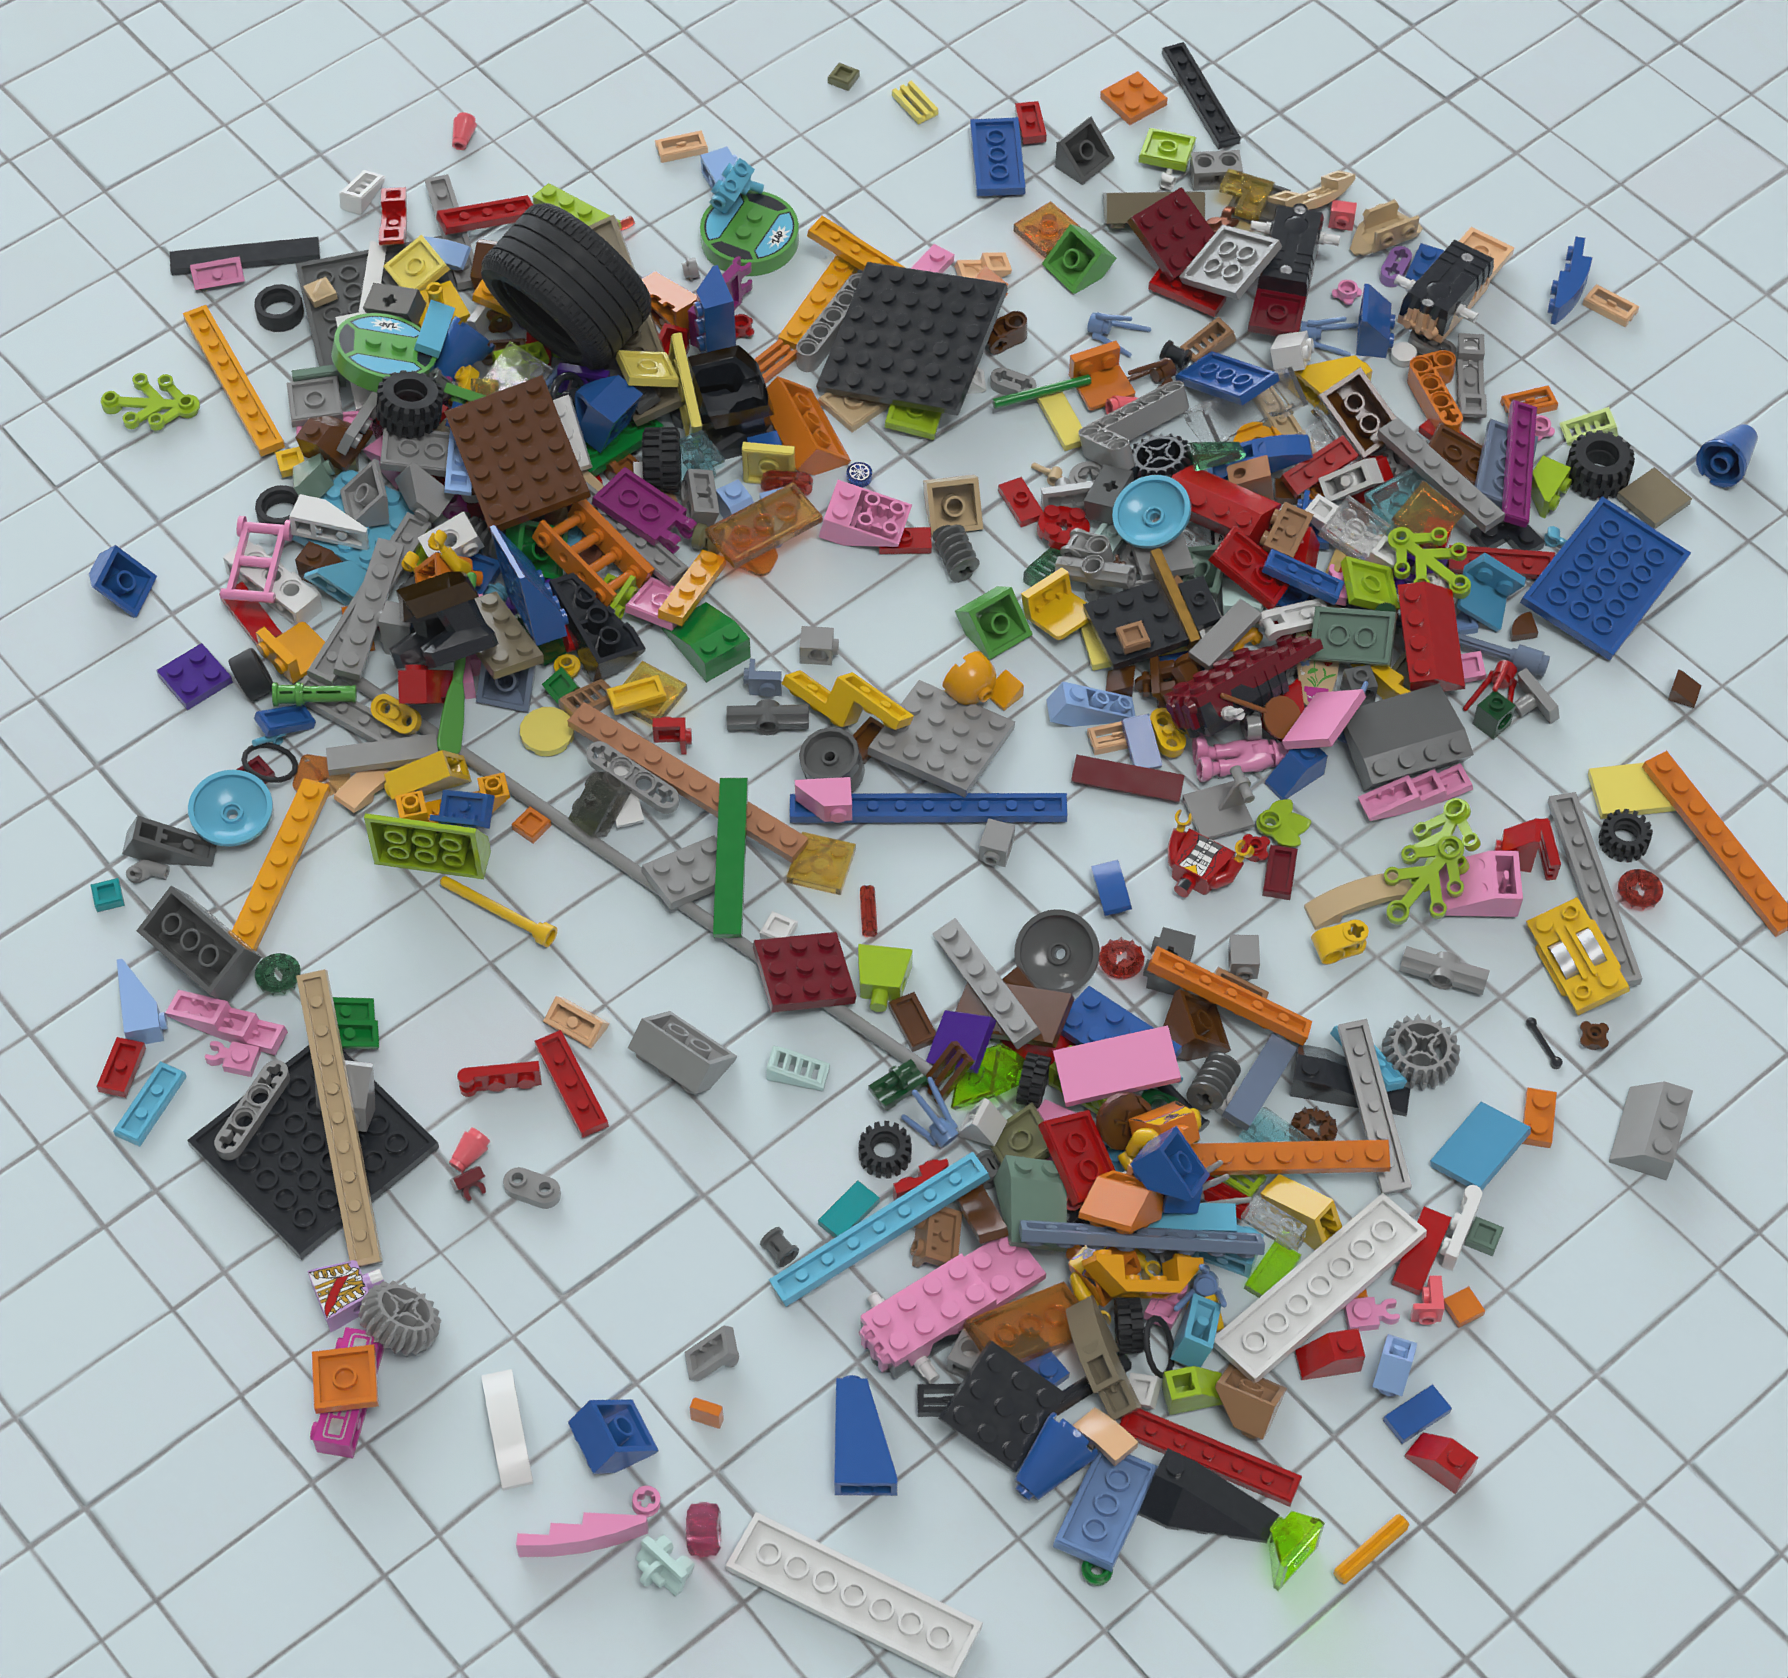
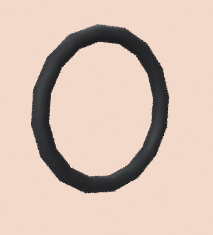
M264 743L257 746L251 745L243 752L241 758L243 767L247 772L269 783H282L290 780L298 770L296 757L288 749L273 743ZM269 748L285 754L291 760L293 766L287 775L268 777L254 771L249 766L247 758L254 750Z
M1153 1315L1147 1320L1144 1328V1352L1152 1373L1163 1379L1164 1372H1160L1156 1367L1150 1348V1331L1153 1323L1158 1322L1166 1335L1169 1357L1165 1371H1171L1174 1367V1360L1171 1359L1174 1341L1167 1322L1161 1316Z

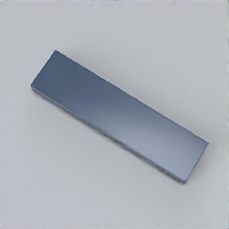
M1272 1033L1223 1112L1222 1117L1247 1131L1296 1052L1297 1047Z

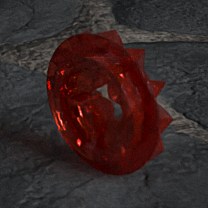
M1633 869L1621 876L1617 892L1620 893L1622 902H1628L1631 908L1637 906L1644 910L1650 906L1654 908L1661 901L1663 885L1660 879L1652 872L1643 869ZM1637 883L1645 891L1643 896L1639 895V892L1635 890Z
M1121 936L1118 940L1113 941L1110 939L1105 946L1101 947L1099 964L1109 976L1127 979L1141 971L1145 956L1143 955L1142 947L1137 946L1133 939L1127 941ZM1126 951L1127 959L1123 958L1121 961L1118 962V964H1116L1117 955H1121L1123 952Z

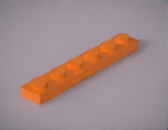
M1156 946L1147 971L1180 986L1186 991H1191L1211 1003L1224 1007L1235 1015L1242 1016L1264 1029H1269L1289 1041L1296 1042L1302 1046L1305 1044L1311 1029V1020Z

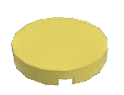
M541 707L532 710L524 717L520 724V738L524 747L528 751L529 749L534 751L539 756H554L565 751L574 739V730L568 727L567 720L570 716L563 710L555 707Z

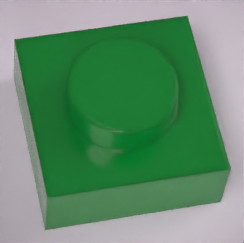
M560 667L542 683V686L558 705V699L580 689V686L563 667Z

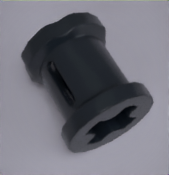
M1169 340L1164 344L1159 360L1169 358L1177 366V369L1182 371L1190 363L1193 353L1189 349L1184 350L1174 345V342Z

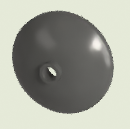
M1053 909L1035 915L1023 926L1016 939L1014 956L1016 966L1021 967L1036 988L1072 993L1082 988L1094 975L1099 962L1100 947L1095 931L1084 918L1067 910ZM1059 949L1065 950V956L1062 959H1058L1056 956Z

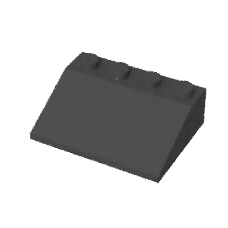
M1440 684L1360 706L1343 730L1363 791L1386 785L1406 775L1413 777L1433 769L1437 770L1458 764L1474 755L1466 730Z

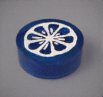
M864 462L852 463L846 471L847 482L859 487L868 486L872 481V468Z

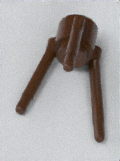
M1164 358L1158 362L1129 370L1128 375L1131 376L1127 378L1130 382L1150 374L1155 382H1162L1159 386L1161 387L1173 381L1171 377L1176 375V367L1171 359Z

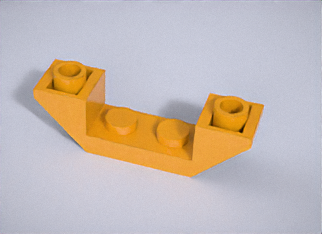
M504 772L477 778L479 791L473 793L495 796L492 813L510 798ZM422 790L395 796L400 818L438 823L430 821L429 818L430 815L439 816L441 799L425 802Z
M1111 1250L1093 1251V1256L1082 1260V1267L1112 1298L1140 1297L1144 1299H1167L1181 1293L1198 1272L1199 1265L1204 1264L1203 1258L1176 1253L1173 1254V1259L1162 1263L1163 1276L1149 1277V1280H1141L1140 1275L1125 1276L1124 1256L1111 1254Z

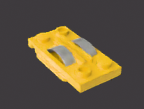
M1578 897L1526 921L1527 927L1532 932L1537 943L1535 949L1560 994L1567 996L1577 1015H1581L1630 991L1629 985L1620 971L1621 965L1595 920L1589 918Z

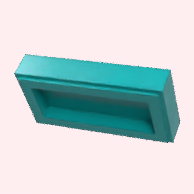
M857 1180L818 1219V1225L836 1238L860 1223L880 1203V1197Z

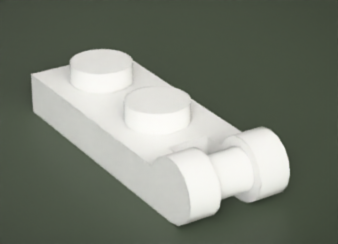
M1318 598L1261 612L1262 616L1258 623L1261 627L1265 628V635L1268 640L1274 641L1283 635L1313 629L1315 606H1328L1324 600Z
M1476 1185L1466 1187L1460 1204L1463 1212L1462 1214L1455 1213L1450 1226V1230L1454 1231L1452 1239L1446 1237L1440 1250V1254L1444 1255L1441 1267L1451 1271L1455 1267L1482 1198V1190Z

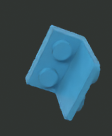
M1483 553L1464 566L1463 575L1469 578L1471 582V592L1466 598L1458 599L1457 608L1498 632L1502 629L1507 597L1524 587L1526 578L1487 553Z

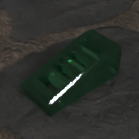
M1239 442L1187 443L1189 459L1195 471L1246 458Z
M1050 547L1031 563L1024 571L1023 583L1032 587L1054 573L1055 566L1048 561L1056 563L1057 559L1053 556L1061 557L1060 550Z

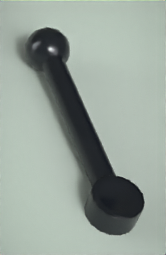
M1533 1017L1528 1018L1526 1026L1533 1030L1550 1057L1551 1067L1553 1069L1561 1068L1563 1061L1560 1057L1555 1056L1537 1027V1020Z

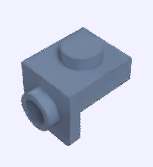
M750 658L749 668H744V684H749V695H762L765 697L782 696V672L756 671V661Z

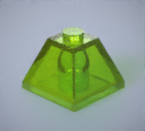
M1003 1043L987 1048L978 1073L967 1072L954 1088L951 1108L957 1110L978 1103L984 1098L996 1097L1018 1086L1025 1058Z
M1291 1511L1285 1519L1280 1516L1269 1530L1272 1533L1269 1542L1273 1588L1277 1591L1285 1585L1318 1548L1325 1525L1321 1519Z

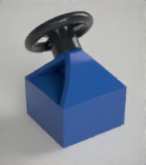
M564 372L558 375L550 389L552 400L566 395L571 397L584 441L600 453L630 424L643 395L635 387L628 385L626 380L619 375L598 379L585 385L583 380L573 372ZM570 380L567 390L563 394L557 395L562 382Z

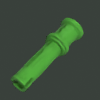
M273 682L272 684L273 707H278L279 704L302 706L305 702L357 701L356 685L304 686V683L296 682L295 685H279L278 682Z

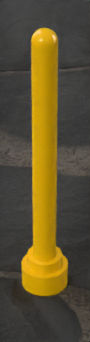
M444 876L440 879V884L444 888L532 933L535 942L540 945L549 947L555 940L558 931L557 927L547 922H539L537 924L450 877Z

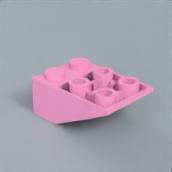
M838 480L822 523L819 538L843 546L898 547L912 504Z
M1487 851L1466 856L1469 869L1466 873L1460 875V880L1464 884V891L1460 897L1456 898L1451 897L1447 893L1449 876L1446 864L1440 870L1439 878L1442 898L1447 906L1445 916L1518 917L1523 901L1518 851ZM1457 884L1450 886L1453 892H1458L1461 889ZM1437 905L1433 907V911L1441 913L1443 908Z

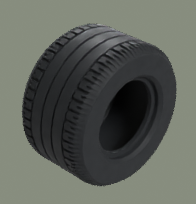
M549 203L530 206L485 255L481 263L482 279L488 290L505 311L543 346L572 365L584 366L590 370L602 369L647 320L651 313L650 293L631 265L592 228L564 209Z

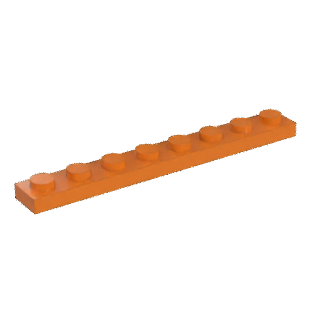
M1668 751L1645 761L1642 768L1772 934L1777 937L1788 931V903Z
M1389 1140L1190 1144L1205 1168L1218 1160L1223 1161V1165L1211 1172L1210 1175L1390 1172L1391 1168Z

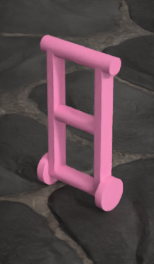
M239 516L237 520V536L240 539L227 588H221L220 598L275 603L276 595L272 590L284 543L293 539L290 520H286L284 525L247 522L246 516ZM250 533L278 535L272 558L244 556ZM241 566L269 568L263 592L235 589Z

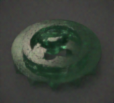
M284 953L271 954L265 957L255 969L256 983L263 992L268 991L272 995L279 992L286 994L288 989L296 988V976L301 975L298 961ZM276 967L278 971H280V973L282 974L281 981L277 980V978L274 977V968Z

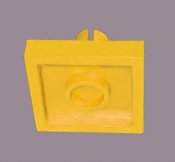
M451 280L441 284L432 282L427 285L425 290L419 291L427 303L418 323L420 328L422 327L431 299L455 308L451 322L455 316L461 319L458 323L459 325L462 322H468L470 313Z

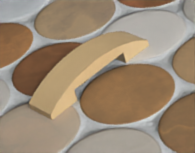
M1337 170L1321 177V187L1302 194L1285 190L1269 196L1268 202L1288 207L1302 203L1307 206L1308 210L1315 209L1332 202L1343 194L1354 182L1356 176L1352 173Z
M1391 872L1387 877L1390 880H1395L1398 878V875ZM1384 873L1372 875L1329 890L1304 904V909L1314 929L1317 930L1341 922L1344 915L1388 901L1401 900L1410 890L1412 884L1408 879L1400 880L1397 885L1390 886L1384 881Z

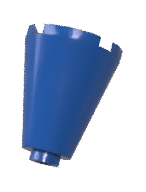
M457 316L454 317L450 324L439 358H436L434 369L439 368L442 371L441 374L445 377L453 378V381L456 380L454 376L459 368L468 365L473 366L474 363L483 361L497 347L493 343L488 346L487 344L490 340L467 323L462 322L459 325L458 323L461 319Z
M1740 424L1704 443L1696 455V465L1702 476L1705 474L1710 479L1709 482L1723 488L1732 487L1741 481L1746 474L1758 440L1755 429L1747 424Z
M1052 1412L1046 1419L1014 1479L1018 1483L1015 1489L1028 1501L1032 1497L1036 1500L1041 1499L1099 1455L1096 1448L1091 1452L1086 1447L1090 1441L1068 1421L1062 1418L1060 1422H1057V1414L1055 1412Z

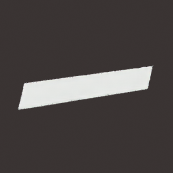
M371 240L359 307L361 314H366L363 306L373 283L381 284L387 245H379L378 242Z

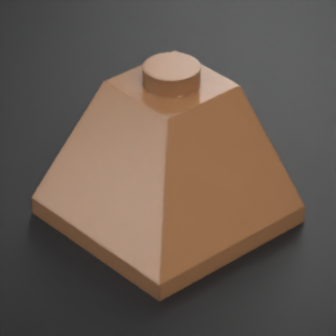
M1229 1364L1215 1387L1233 1427L1241 1430V1433L1246 1437L1252 1439L1260 1438L1262 1440L1270 1429L1287 1389L1265 1378L1254 1383L1232 1364Z

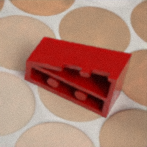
M405 665V670H398L399 704L444 703L453 678V670H428L427 665Z

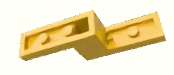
M801 670L786 674L781 683L790 690L792 695L803 699L810 704L813 710L821 712L834 725L842 728L857 723L862 710L875 715L883 721L886 727L894 730L910 725L914 717L913 714L853 672L838 676L831 691Z

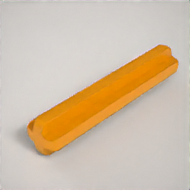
M1396 1514L1335 1568L1333 1574L1336 1579L1342 1584L1348 1583L1407 1531L1409 1522L1401 1514Z

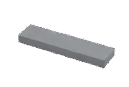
M436 733L326 748L329 776L404 766L438 752Z

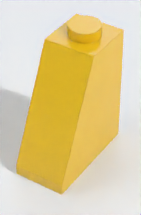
M1356 355L1310 364L1306 366L1305 370L1293 371L1291 387L1323 415L1327 416L1330 413L1318 396L1360 367L1371 381L1373 370Z
M444 750L384 773L386 780L384 783L385 791L392 800H395L397 795L420 790L423 791V796L472 781L464 756Z
M1278 1174L1260 1193L1267 1213L1313 1250L1320 1247L1342 1228L1333 1199L1281 1174Z

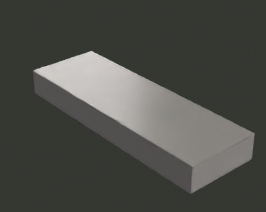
M1240 598L1189 651V657L1207 670L1213 668V663L1221 660L1261 619L1262 613Z

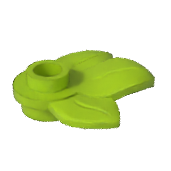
M1283 799L1272 803L1269 810L1263 811L1257 817L1256 828L1261 834L1272 836L1279 845L1298 847L1301 845L1299 835L1303 834L1310 827L1311 820L1292 812V800Z

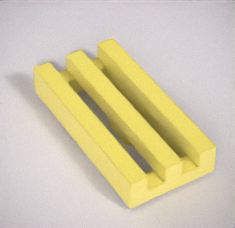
M912 80L908 82V86L901 85L900 90L892 89V97L918 124L938 115V108ZM903 95H905L912 102V105Z

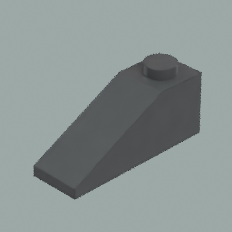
M137 815L127 830L122 854L139 860H149L162 864L211 867L214 862L217 845L207 842L197 834Z

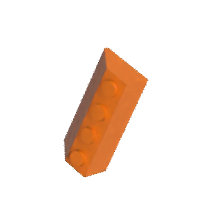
M777 376L766 387L774 409V415L770 416V420L775 430H777L782 445L795 447L796 470L815 476L848 465L851 460L812 389Z

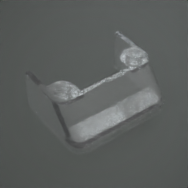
M1292 366L1272 369L1271 371L1278 373L1280 381L1243 406L1214 396L1183 412L1186 423L1206 450L1217 452L1227 447L1226 442L1230 440V437L1236 435L1238 429L1247 423L1262 422L1275 416L1283 419L1292 415L1294 408L1308 405Z

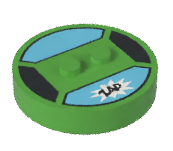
M749 190L746 195L740 193L734 204L725 214L714 208L712 204L705 210L700 222L701 247L706 258L714 266L718 265L722 271H726L733 264V259L739 256L741 257L740 266H745L748 262L752 264V271L747 276L765 275L780 269L795 255L799 244L798 218L793 208L782 198L768 192L760 194Z
M381 313L360 314L343 321L335 332L331 352L334 366L341 375L353 384L373 392H377L378 385L382 382V379L385 376L390 377V373L393 372L400 373L402 370L411 372L413 370L417 371V373L428 375L435 367L436 357L414 350L421 330L419 326L403 318Z

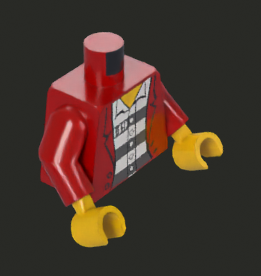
M1178 810L1175 814V821L1178 825L1177 828H1173L1167 847L1168 865L1173 869L1172 878L1177 881L1174 891L1179 896L1186 898L1192 890L1206 895L1212 889H1219L1231 884L1243 867L1244 858H1250L1254 854V847L1250 846L1247 852L1242 853L1241 848L1245 844V840H1239L1235 844V851L1190 828L1186 832L1184 831L1185 827L1189 826L1193 821L1192 814L1189 813L1188 820L1182 823L1179 821L1182 810Z

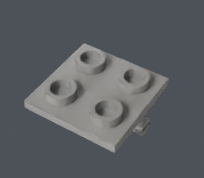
M1239 765L1233 766L1230 769L1234 781L1182 796L1188 812L1192 814L1193 823L1198 833L1209 839L1254 827V822L1245 803L1254 801L1255 796L1250 789L1251 782L1249 778L1244 776Z

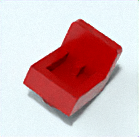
M668 716L653 718L654 743L680 742L681 755L687 754V745H692V729L686 728V718H672Z

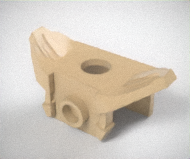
M1395 199L1384 204H1378L1374 208L1365 209L1362 214L1364 220L1357 227L1350 250L1355 256H1364L1415 238L1423 229L1419 224L1420 217L1417 215L1409 218L1398 212L1399 205Z

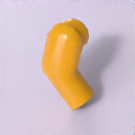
M1252 627L1230 651L1234 652L1244 648L1248 642L1257 645V643L1262 641L1263 634L1258 631V628Z

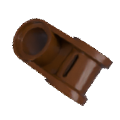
M1012 311L996 319L987 342L992 354H1000L1026 341L1027 316L1023 312Z

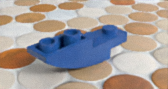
M1575 236L1573 246H1568L1566 260L1570 261V264L1566 263L1564 271L1559 273L1558 281L1553 280L1550 295H1555L1554 299L1550 298L1547 313L1552 314L1550 324L1556 325L1564 319L1578 303L1585 289L1593 257L1583 256L1584 237Z
M1291 434L1249 440L1227 447V455L1206 462L1207 472L1228 480L1227 467L1229 465L1267 455L1270 473H1274L1313 458L1310 438L1308 435Z

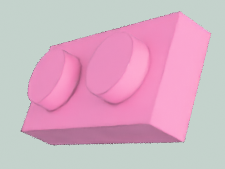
M933 244L911 269L943 273L954 262V254Z
M240 256L190 265L195 290L245 281Z

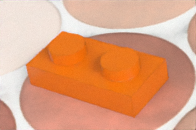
M1527 1088L1523 1123L1531 1127V1134L1522 1144L1551 1148L1557 1092Z

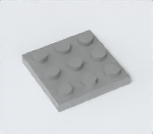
M1222 225L1179 278L1182 284L1239 300L1280 251L1282 245L1278 239Z

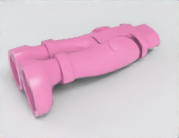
M1204 736L1192 739L1194 765H1197L1196 774L1200 782H1207L1215 775H1218V777L1231 775L1230 769L1236 765L1241 766L1243 773L1259 772L1268 767H1277L1279 762L1289 752V749H1285L1282 742L1276 743L1275 739H1271L1270 742L1266 739H1242L1225 744H1214L1213 747L1208 745Z

